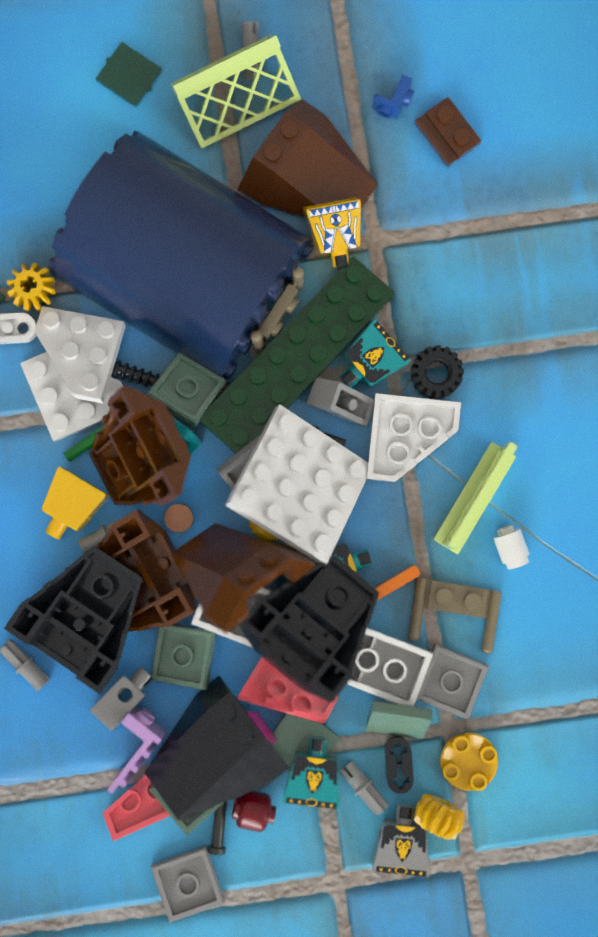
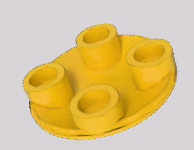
M462 733L454 736L445 744L440 756V767L443 776L452 786L465 791H481L486 788L497 772L498 755L492 743L484 736L476 733Z

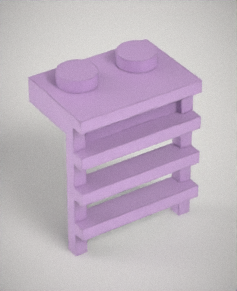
M136 706L121 722L141 738L144 743L107 789L111 794L119 784L123 788L127 785L168 732L155 721L156 716L145 707L139 709Z

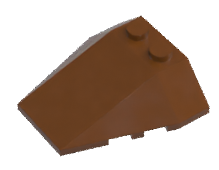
M301 99L283 114L255 153L238 190L260 206L272 207L285 211L290 215L305 217L303 207L354 197L360 199L362 208L378 184L327 116Z
M128 386L121 387L108 400L109 412L102 417L103 429L97 432L89 455L114 505H135L137 503H142L143 505L152 503L165 505L182 492L191 459L185 440L181 438L175 426L174 418L168 412L164 403Z
M139 509L115 522L108 530L107 535L95 547L143 578L128 632L172 626L195 613V598L189 584L184 580L172 558L171 553L176 549L166 531Z
M217 523L171 553L184 580L189 584L194 598L199 602L205 618L225 634L249 617L246 600L276 577L282 574L294 583L315 568L313 561L294 548Z

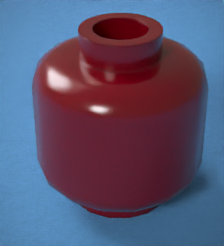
M251 791L234 800L232 819L236 820V825L239 828L263 832L268 823L273 824L276 806L271 805V797L268 794Z

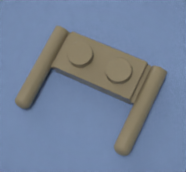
M301 267L293 269V286L288 284L259 330L252 332L251 340L253 349L256 352L263 351L264 340L269 342L271 337L275 338L282 331L285 325L282 323V320L287 313L292 315L300 302L297 299L298 291L304 288V270Z
M417 578L408 639L411 641L419 639L424 608L486 618L482 651L490 654L494 648L502 592Z

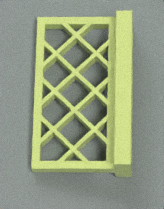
M270 34L170 83L201 149L301 100L280 50L281 45L276 35ZM273 55L276 56L279 63L276 76L261 71L265 59ZM259 63L257 69L250 67L254 64ZM244 69L256 72L250 89L236 84L240 71ZM282 72H283V75H284L286 81L283 80V79H280V76H281V73H282ZM260 74L274 79L269 96L254 91ZM234 75V76H233V79H232V82L229 81V80H226V78H228V77ZM220 81L230 84L225 101L211 96L214 84ZM278 81L288 85L292 94L291 97L283 101L273 98ZM234 87L249 92L244 108L229 103ZM208 88L207 94L200 92ZM193 94L205 97L201 112L197 113L189 110L185 98ZM253 94L267 99L264 110L259 113L248 110ZM209 99L224 104L219 120L204 115ZM271 101H274V102L277 103V104H275V105H273V106L270 107ZM228 106L242 111L239 122L233 126L223 122ZM246 113L253 115L245 119ZM192 115L198 116L197 123H195ZM202 119L217 123L214 135L203 140L199 131ZM221 125L227 127L226 129L220 131Z
M493 442L489 444L432 539L433 541L453 553L459 554L517 457L513 455L518 447L512 442L501 447Z

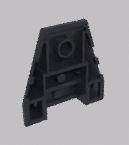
M94 546L69 565L54 580L46 583L31 598L23 601L4 629L25 644L33 645L76 674V679L98 694H101L118 669L143 578Z
M333 555L327 564L321 562L296 582L288 581L270 594L259 598L248 610L249 617L238 625L253 649L301 690L333 702L352 677L353 668L358 653L361 650L362 640L366 628L369 626L379 592Z
M218 676L209 683L208 690H201L196 694L144 773L177 820H182L213 808L222 802L236 799L240 795L267 787L290 767L240 705L236 696L223 679Z

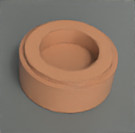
M175 504L170 506L165 512L164 521L171 531L182 533L190 529L194 516L189 507L183 504Z

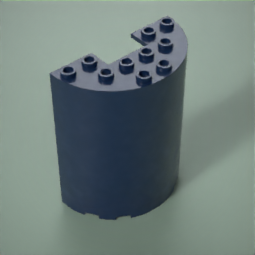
M134 131L132 136L126 133L116 140L114 151L111 154L106 151L103 153L77 189L64 213L67 216L66 225L64 228L58 229L51 248L56 250L55 258L52 257L49 260V270L51 275L174 353L178 354L180 352L220 377L230 379L238 367V364L235 362L241 353L245 355L252 346V328L255 324L261 325L268 313L266 310L270 300L275 302L278 299L286 282L290 284L293 282V269L298 267L302 258L306 260L309 257L314 245L311 244L312 239L143 133Z

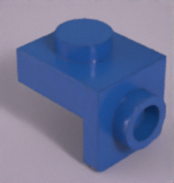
M402 74L392 100L375 94L372 109L376 110V113L384 118L393 117L398 119L403 105L408 107L415 91L411 89L413 79Z

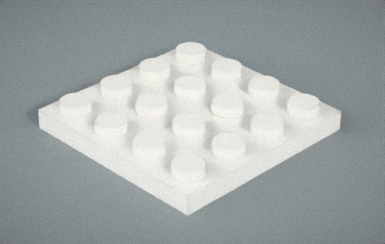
M278 405L272 412L225 505L315 562L327 564L366 482L368 462L282 405Z

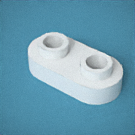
M26 313L0 314V344L27 343L32 341L36 337L34 331L37 322ZM24 324L28 325V331L23 334L20 333V327Z

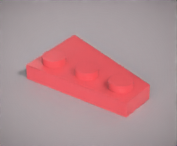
M261 657L236 699L324 724L339 697L337 696L333 702H329L301 690L267 660Z
M146 775L103 812L113 841L170 816L149 790L153 784Z

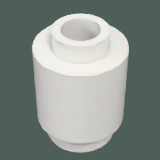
M508 525L496 530L498 535L494 536L493 539L502 564H506L509 570L529 563L528 555L530 553L521 529H514L513 525Z

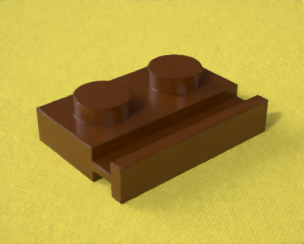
M446 97L432 107L422 117H418L414 123L447 168L481 143V139L449 97Z

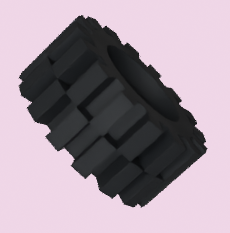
M436 345L433 348L430 346L421 351L411 367V381L414 382V388L418 389L421 395L429 396L428 398L442 399L445 396L451 395L463 380V362L457 358L458 354L455 351L454 353L451 352L449 347L441 348V345ZM433 362L444 364L448 370L446 380L441 383L430 381L426 375L427 366Z

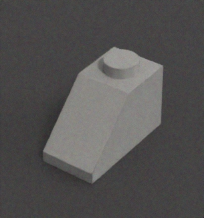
M316 377L307 405L326 414L367 427L374 408V399L341 382Z

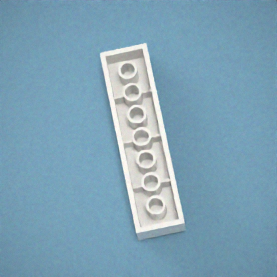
M263 587L246 600L247 609L249 610L259 598L270 594L273 590ZM200 604L198 605L191 624L252 647L239 625L225 634L205 618ZM367 627L362 640L361 650L358 653L353 668L352 677L347 684L396 704L414 706L433 653Z

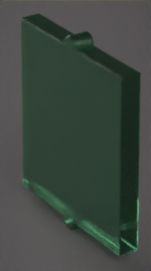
M121 42L111 58H106L107 63L96 77V81L137 107L145 94L152 91L151 86L162 72V68Z

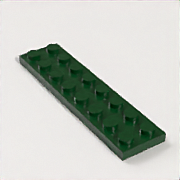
M353 256L349 260V264L343 266L210 405L201 417L200 422L236 454L262 434L276 406L282 405L286 409L290 408L315 381L316 377L318 378L386 306L394 297L395 292Z

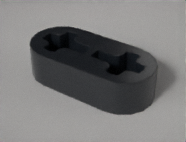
M393 736L386 741L384 746L386 779L392 791L403 794L408 792L413 786L411 747L405 738ZM396 742H399L401 747L406 748L400 754L401 762H396L395 754L389 752L390 749L395 747ZM397 767H401L403 776L408 777V780L403 781V786L401 787L395 781H392V778L397 777Z

